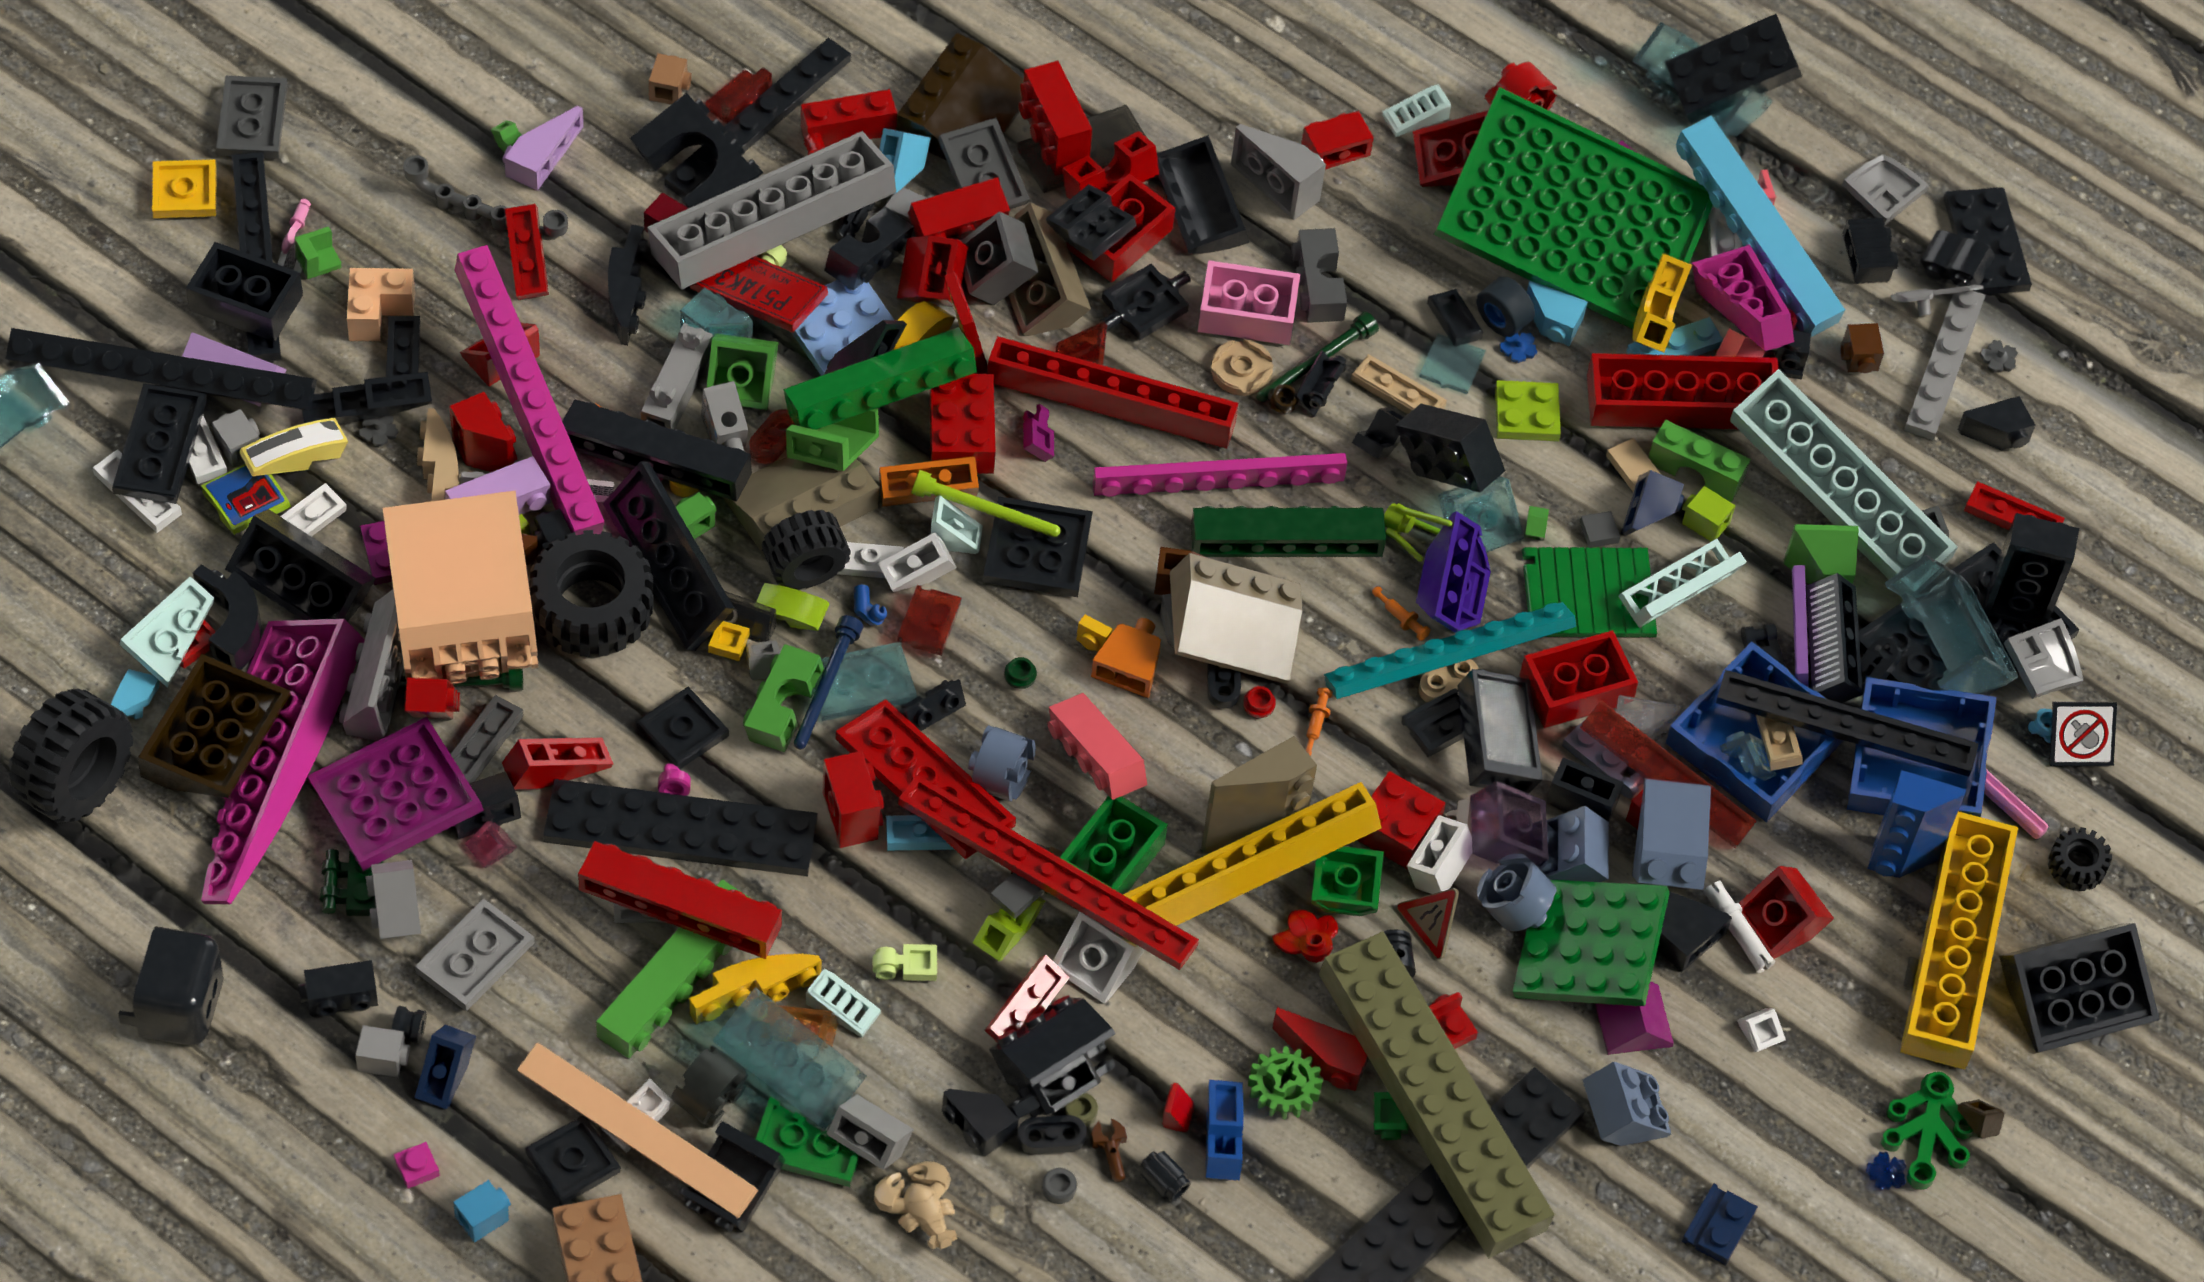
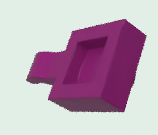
M1037 404L1036 414L1028 410L1024 412L1023 449L1046 462L1054 457V431L1048 428L1049 410L1043 405Z

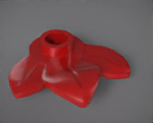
M1293 910L1288 916L1289 929L1274 934L1272 939L1274 944L1287 954H1302L1306 960L1319 963L1324 961V958L1332 952V939L1338 934V923L1331 915H1325L1317 919L1313 913L1307 910Z

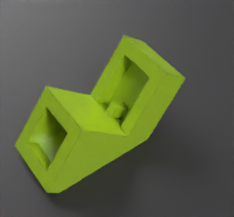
M1039 897L1015 919L1002 908H1000L999 912L988 915L973 944L996 960L1002 961L1029 931L1046 901Z

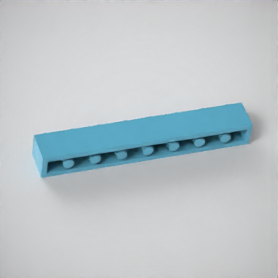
M1709 116L1682 130L1675 144L1678 155L1682 160L1688 162L1693 170L1694 178L1700 185L1703 184L1709 193L1711 203L1723 213L1728 228L1738 235L1743 243V247L1747 245L1752 247L1786 307L1796 314V327L1800 331L1811 333V337L1839 323L1845 308L1714 118Z

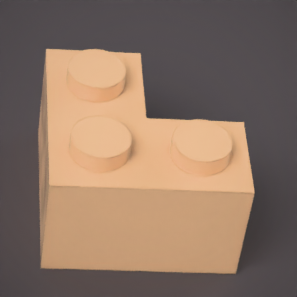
M350 268L347 305L349 341H381L382 316H414L415 285L413 269Z

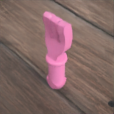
M307 199L299 201L295 213L290 219L291 228L282 242L281 250L284 254H287L295 242V235L298 230L302 229L305 225L304 221L311 206Z

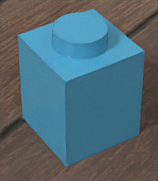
M489 1180L453 1202L455 1218L474 1243L509 1221L508 1207L511 1205L510 1200L501 1188L495 1189Z

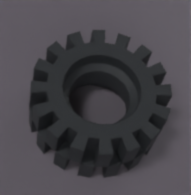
M2075 827L2070 828L2068 833L2063 831L2059 838L2057 837L2048 857L2050 860L2048 867L2053 869L2051 873L2053 878L2055 879L2060 876L2061 878L2058 883L2062 886L2065 882L2070 883L2068 888L2070 890H2074L2076 885L2079 886V891H2085L2087 886H2089L2090 890L2094 889L2097 883L2100 885L2112 860V854H2109L2111 850L2110 845L2103 846L2106 840L2103 836L2096 839L2097 832L2091 830L2090 835L2086 834V828L2080 827L2078 833ZM2073 851L2081 852L2091 859L2092 865L2089 867L2078 866L2069 859L2068 854Z

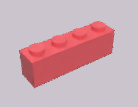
M1084 693L1049 707L1051 721H1048V729L1055 740L1059 739L1062 742L1069 756H1074L1077 759L1081 770L1092 776L1099 790H1104L1114 800L1147 786L1144 759Z

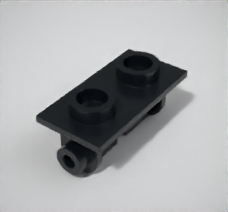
M1321 351L1295 394L1297 400L1312 417H1315L1320 407L1326 405L1327 397L1333 389L1335 381L1338 380L1341 373L1345 372L1347 366L1344 357L1337 355L1335 358H1329L1324 351Z
M959 679L956 681L950 680L949 682L944 680L940 685L925 692L926 698L923 699L918 696L908 703L901 704V709L898 711L922 731L966 706L961 681Z

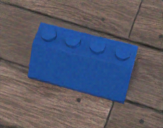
M1901 770L1877 832L1867 869L1876 871L1882 876L1901 878L1937 862L1965 796L1966 789Z

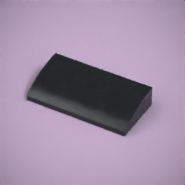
M1209 135L1157 153L1158 175L1169 203L1175 207L1174 217L1189 254L1217 252L1249 243L1245 226Z

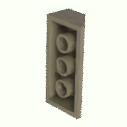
M1029 203L1014 215L1013 218L1025 224L1038 273L1008 295L1022 333L1025 336L1070 327L1091 310L1065 240L1047 223L1046 218L1053 212L1033 203Z

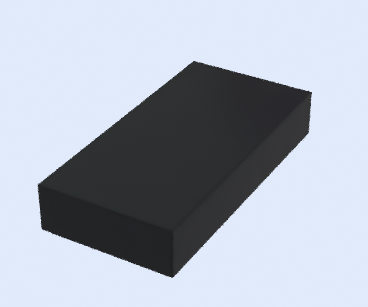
M1456 289L1428 297V306L1454 347L1482 339L1483 330Z

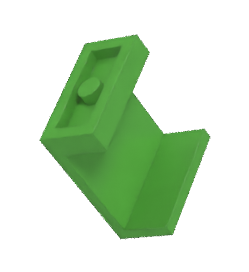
M875 408L817 430L792 424L786 429L787 458L844 471L879 437L878 409Z

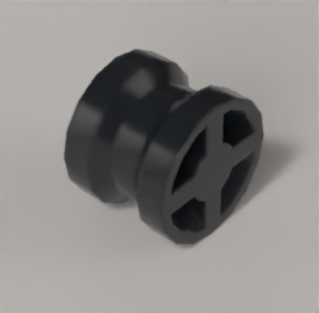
M399 1005L394 1015L392 1030L403 1031L404 1038L410 1039L412 1043L420 1044L426 1026L427 1011L419 1009L413 1012L409 1011L407 1007Z

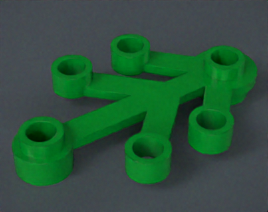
M1943 1072L1927 1074L1921 1081L1920 1090L1903 1099L1892 1100L1887 1109L1888 1118L1898 1123L1906 1119L1909 1110L1927 1102L1924 1114L1896 1129H1887L1881 1139L1882 1147L1887 1151L1894 1152L1901 1147L1904 1140L1921 1132L1917 1159L1911 1163L1906 1175L1908 1183L1918 1190L1929 1188L1936 1177V1169L1931 1163L1935 1135L1949 1153L1947 1160L1953 1168H1964L1970 1158L1968 1149L1961 1146L1954 1135L1959 1139H1968L1974 1131L1957 1109L1958 1104L1952 1098L1954 1085L1951 1078ZM1937 1087L1942 1093L1935 1092L1931 1088ZM1941 1107L1955 1123L1953 1126L1954 1135L1939 1116ZM1892 1108H1900L1903 1113L1897 1114ZM1959 1125H1966L1969 1131L1961 1130ZM1887 1137H1894L1897 1143L1889 1142ZM1953 1154L1962 1155L1964 1160H1957ZM1914 1175H1922L1925 1181L1917 1179Z

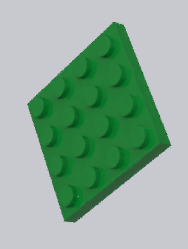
M1550 880L1557 890L1553 902L1546 912L1547 918L1545 922L1537 928H1532L1531 926L1527 928L1512 991L1515 998L1645 1006L1670 894L1668 887L1664 885Z

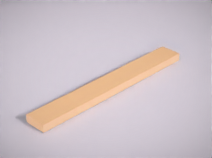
M536 1043L517 1069L520 1074L737 1218L741 1216L758 1192L756 1187L540 1043Z

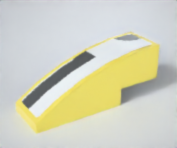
M329 418L278 431L241 448L239 453L252 476L303 471L309 469L312 461L340 458L348 440L336 418Z

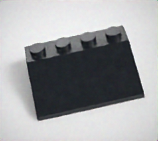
M2136 923L2117 924L1999 956L2007 989L2036 1053L2160 1020Z

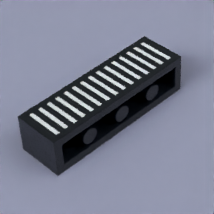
M1836 573L1806 586L1807 636L1809 638L1810 650L1808 661L1811 666L1810 689L1817 691L1828 700L1844 703L1863 695L1856 586Z

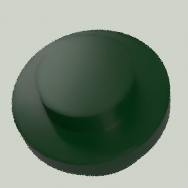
M1024 657L1014 658L1006 665L1004 670L1006 682L1017 689L1030 687L1037 677L1036 667L1029 659Z

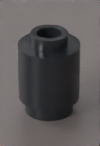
M1155 1151L1151 1152L1140 1165L1143 1168L1140 1176L1163 1199L1168 1198L1171 1202H1174L1191 1185V1182L1187 1179L1188 1174L1165 1151H1161L1158 1154Z

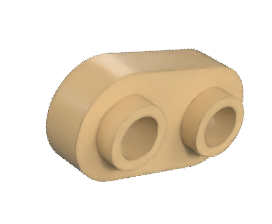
M1468 659L1425 673L1421 677L1419 684L1420 697L1428 703L1454 688L1458 690L1457 685L1472 669H1479L1477 664L1473 660ZM1459 669L1466 670L1467 673H1462ZM1432 682H1438L1441 686H1434Z

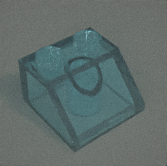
M1499 476L1481 493L1456 487L1438 494L1444 519L1448 520L1451 514L1457 511L1481 526L1482 536L1480 538L1485 546L1486 553L1524 539L1508 478Z

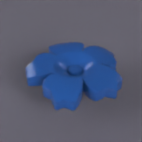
M1523 332L1520 334V337L1516 333L1512 337H1505V342L1500 343V351L1506 357L1511 356V361L1516 363L1524 362L1526 358L1533 359L1538 352L1536 345L1533 344L1535 337L1532 336V333L1526 334Z

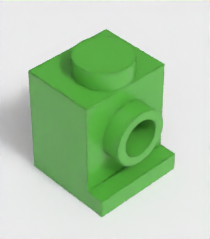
M698 492L692 497L682 499L676 505L677 511L694 539L715 527L716 507L708 496H703Z

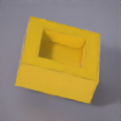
M1084 614L1078 623L1076 641L1080 642L1088 650L1098 652L1111 635L1113 629Z
M723 621L714 630L708 645V653L740 661L750 635V628Z

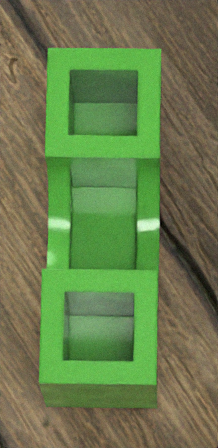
M1667 420L1664 421L1654 438L1648 456L1656 468L1673 476L1677 474L1680 467H1690L1698 471L1705 480V487L1731 503L1745 480L1751 459Z
M784 644L780 654H776L773 657L770 674L766 682H761L757 691V700L753 708H749L744 716L743 726L749 741L785 753L798 727V723L793 709L784 707L781 704L787 697L796 694L812 698L824 672L820 655Z

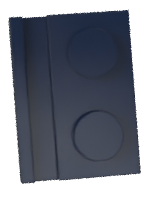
M1713 1183L1683 1236L1682 1243H1689L1695 1246L1697 1251L1727 1265L1755 1215L1758 1206L1728 1190L1725 1192L1717 1188L1718 1185Z

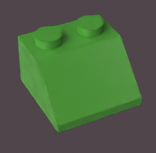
M716 334L711 343L707 387L734 381L741 406L768 410L775 374L778 342Z

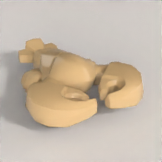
M925 1161L907 1168L908 1176H911L912 1181L916 1184L912 1183L908 1187L904 1198H902L904 1180L901 1179L900 1172L890 1174L879 1181L875 1187L874 1202L882 1211L906 1214L898 1220V1224H901L905 1231L911 1233L915 1228L920 1227L928 1236H931L928 1246L932 1250L937 1247L939 1249L946 1248L952 1245V1241L957 1239L956 1231L946 1230L944 1221L945 1215H953L955 1213L953 1204H951L952 1201L947 1198L939 1200L949 1188L951 1181L945 1166L937 1162Z

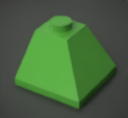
M1795 524L1784 556V565L1791 570L1796 565H1805V582L1808 584L1836 573L1853 584L1856 575L1858 526Z

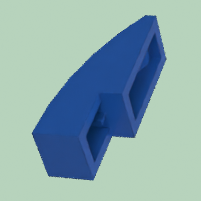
M1209 1080L1205 1178L1240 1180L1243 1161V1082Z

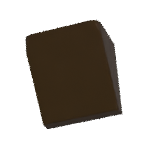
M1979 1099L1958 1104L1957 1109L1979 1138L1983 1139L1999 1135L2005 1114L2003 1110Z

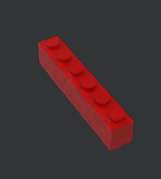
M594 841L578 873L579 890L764 959L767 958L782 927V910L768 901L759 902L746 897L738 890H727L716 886L708 879H697L686 875L678 868L661 866L642 855H631L621 851L620 848L613 844L604 845Z

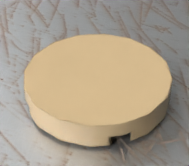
M1243 339V342L1231 340L1219 346L1214 353L1211 373L1214 381L1222 390L1241 396L1257 394L1272 379V358L1262 345L1252 340Z

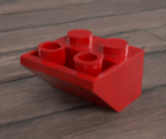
M929 235L907 238L897 299L912 302L928 301L935 305L953 307L944 276L955 272L960 284H962L968 247L959 239Z
M482 392L450 405L452 441L466 466L493 472L514 464V461L517 460V454L513 447V443L516 442V436L509 424L504 425L501 420L500 408L495 401L491 402L486 393Z

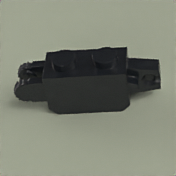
M1104 1042L1036 1085H1018L1020 1097L1008 1104V1108L1018 1119L1028 1113L1033 1118L1038 1115H1049L1097 1086L1101 1082L1100 1077L1116 1066L1113 1059L1103 1060L1098 1065L1093 1066L1090 1058L1101 1053L1106 1048Z

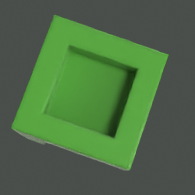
M330 227L295 237V257L307 279L341 268V261L332 246V231Z

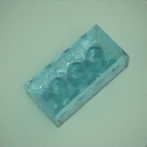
M756 987L712 1040L824 1130L834 1119L838 1107L849 1100L867 1077L860 1069Z

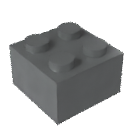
M1002 212L995 214L961 240L968 247L963 273L970 295L995 305L1038 273L1025 224Z

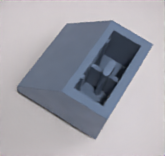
M1586 806L1532 825V862L1550 880L1588 882L1608 880L1609 822Z
M1612 1062L1582 1080L1601 1140L1624 1146L1666 1138L1672 1134L1668 1124L1669 1115L1662 1106L1658 1094L1659 1085L1653 1075L1617 1062Z

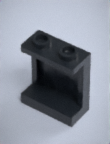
M721 1121L715 1131L718 1137L707 1155L756 1187L758 1192L739 1218L728 1213L689 1186L687 1189L682 1187L679 1193L686 1200L684 1206L701 1216L706 1211L716 1217L713 1222L723 1229L732 1232L733 1228L744 1232L786 1160L781 1153Z

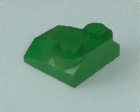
M1343 846L1316 859L1311 904L1328 913L1358 917L1377 913L1384 852Z

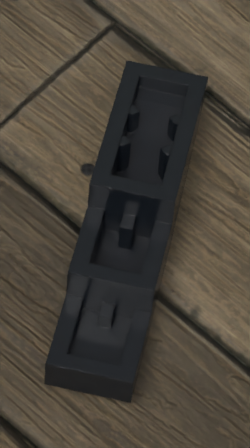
M428 372L364 379V384L334 387L330 393L314 394L311 411L302 410L303 421L308 423L316 420L336 418L338 424L343 425L432 404Z

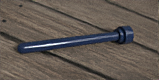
M841 616L835 627L837 642L794 740V746L799 750L804 749L809 741L849 644H853L854 641L860 638L864 625L853 616Z

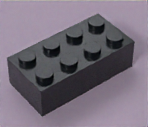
M1776 13L1664 61L1691 124L1803 77Z
M2016 513L1988 584L1983 614L2035 627L2047 624L2074 561L2080 528L2061 522L2056 523L2039 519L2033 515Z

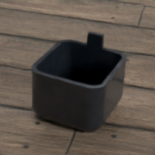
M155 926L134 992V1012L119 1010L120 1024L137 1027L139 1037L190 1046L202 1043L208 1036L224 980L217 942L208 935Z

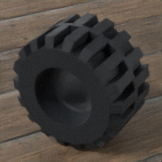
M809 510L785 518L771 528V531L765 535V540L762 542V551L776 583L780 586L796 590L807 589L824 583L842 571L845 564L850 560L851 550L836 517L830 512H825V510Z

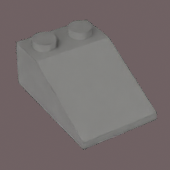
M1242 124L1236 127L1231 165L1293 220L1320 201L1326 163L1317 153H1313L1305 145Z

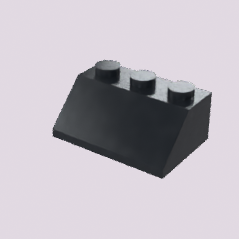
M1067 995L1053 1002V1009L1044 1015L1040 1012L1024 1021L1026 1026L1017 1032L1010 1030L997 1038L998 1043L989 1048L1007 1084L1034 1086L1115 1035L1113 1028L1084 998H1071L1070 995Z

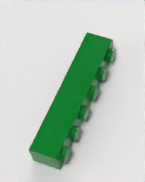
M958 327L784 389L788 414L795 425L817 430L976 373L974 348Z

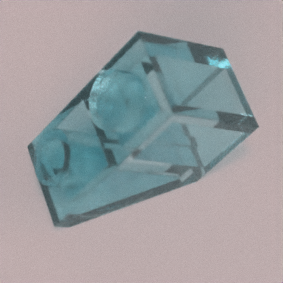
M707 288L699 292L680 310V329L686 323L693 328H702L705 332L713 334V337L716 334L752 338L753 321L744 311H738L729 305L721 295L714 294Z

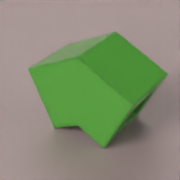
M508 120L491 129L497 145L504 153L522 135L518 131L516 124Z
M1529 506L1524 537L1544 540L1549 509Z

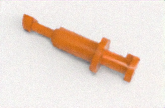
M1377 586L1372 589V594L1385 603V609L1401 622V629L1406 631L1411 628L1417 634L1416 638L1419 641L1427 638L1431 629L1428 626L1423 627L1417 622L1418 614L1415 611L1409 613L1397 601L1388 599L1381 593V587Z
M1324 687L1317 689V695L1319 696L1317 704L1310 705L1309 713L1312 716L1306 733L1308 738L1306 752L1310 757L1313 743L1319 739L1324 718H1328L1331 713L1326 705L1328 699L1332 698L1333 692Z

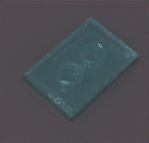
M896 642L846 653L820 712L821 720L827 721L864 713L885 699L893 706H897L917 698L901 643ZM830 657L821 658L824 670Z

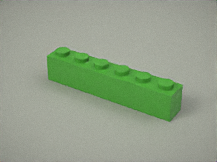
M723 879L717 884V886L727 890H738ZM679 927L596 1021L597 1038L628 1059L637 1050L639 1052L642 1051L649 1043L653 1031L658 1026L663 1027L668 1022L675 1006L679 1002L681 1004L690 997L696 982L700 978L704 980L711 973L714 962L718 957L728 954L732 947Z

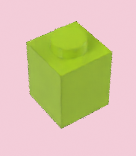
M1703 486L1697 495L1692 493L1684 503L1682 510L1686 512L1682 524L1712 542L1718 539L1731 523L1736 505Z

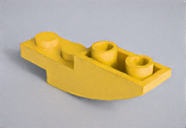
M779 954L767 956L766 959L759 957L730 965L713 973V987L689 998L690 1016L696 1025L705 1020L712 1021L718 1018L723 1011L735 1005H745L755 995L762 1006L771 1001H781L789 992L801 986L803 988L811 986L822 971V960L819 955Z

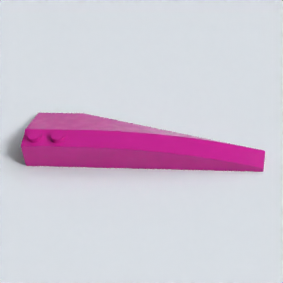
M345 619L268 621L247 673L291 691V695L229 798H224V809H220L218 812L217 822L220 824L218 837L213 838L211 850L215 852L213 862L209 863L201 898L204 904L231 905L280 829L315 762L345 693L349 677L357 664L355 660L359 643H364L365 641Z

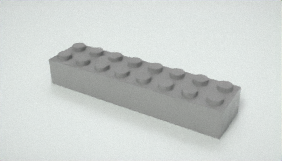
M861 131L648 226L651 254L682 290L896 193L894 165Z

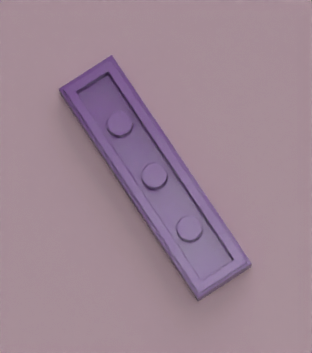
M1796 565L1792 568L1795 678L1808 687L1805 565Z

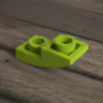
M764 583L753 609L770 615L771 619L785 620L791 628L818 631L829 607V602L800 590Z

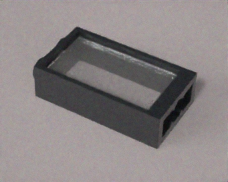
M1472 669L1457 685L1469 786L1527 796L1543 780L1530 679L1516 677L1512 674L1504 675L1488 672L1484 669Z

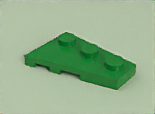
M770 1096L756 1140L781 1153L786 1160L781 1169L847 1187L851 1186L860 1155L826 1135L828 1131H821L808 1123L804 1116L797 1112L792 1113L782 1107L780 1101Z

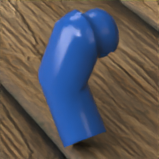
M857 585L854 587V613L869 625L877 626L882 624L887 617L886 608L882 606L879 609V604L872 605L870 603V592L867 585Z

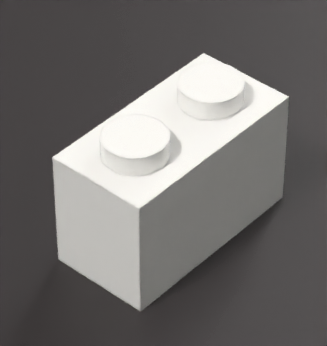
M1441 815L1437 817L1407 864L1416 889L1434 894L1451 888L1476 848L1467 824Z

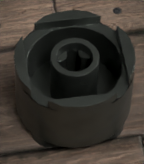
M711 1045L710 1050L706 1048L682 1076L685 1078L684 1087L681 1089L676 1085L671 1099L704 1125L708 1124L713 1128L724 1115L725 1111L722 1108L727 1101L730 1100L734 1103L742 1095L746 1088L743 1083L749 1074L746 1073L745 1068L716 1046Z

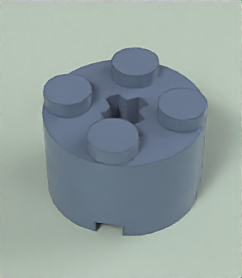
M988 725L983 733L982 746L979 752L974 751L969 760L968 769L973 771L972 782L981 785L992 796L1011 802L1012 799L1016 800L1021 795L1031 771L1026 768L1028 759L1034 761L1035 741Z
M1510 854L1498 860L1501 865L1494 871L1489 868L1483 874L1478 884L1477 897L1481 901L1482 906L1507 931H1520L1530 926L1532 928L1541 926L1547 918L1546 912L1553 902L1557 890L1556 886L1524 854Z

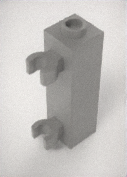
M686 323L682 325L678 337L641 410V420H649L657 425L673 430L676 429L710 360L713 334L708 333L702 328L690 327Z

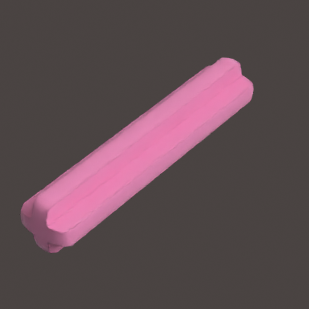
M1987 770L1984 794L2033 838L2039 839L2049 827L2048 824Z

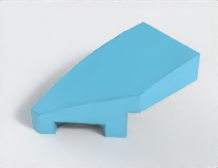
M128 669L115 693L111 705L123 711L126 716L133 717L134 719L143 718V707L148 706L159 689L160 681L154 675Z

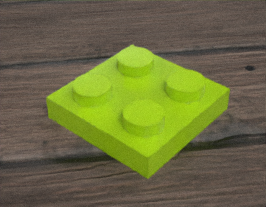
M1496 381L1497 439L1559 442L1561 435L1559 383Z

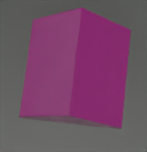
M1650 981L1645 1006L1595 1003L1607 1055L1673 1047L1674 1043L1658 984Z

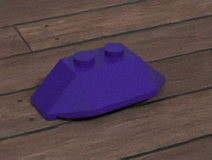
M1457 511L1452 513L1448 519L1452 521V526L1444 525L1426 550L1416 603L1432 619L1455 633L1481 623L1491 573L1486 549L1480 538L1482 536L1481 526Z

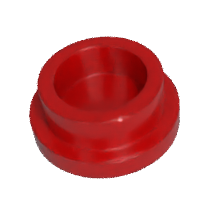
M1257 686L1249 690L1243 700L1245 711L1256 718H1264L1271 715L1276 705V699L1272 692L1263 686Z

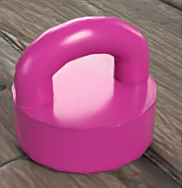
M666 764L663 772L658 777V792L687 796L691 791V777L674 764Z

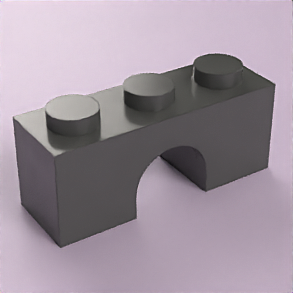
M1335 228L1299 230L1297 242L1292 243L1293 261H1298L1299 267H1296V273L1300 274L1299 286H1302L1303 291L1300 292L1299 297L1301 311H1306L1307 323L1344 321L1347 298L1344 279L1328 278L1321 274L1322 272L1336 271L1339 248Z

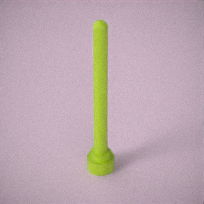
M920 469L911 494L922 498L924 495L931 497V494L935 496L940 495L949 501L1051 537H1057L1061 532L1060 527L1056 524L937 483V479L931 477V473Z

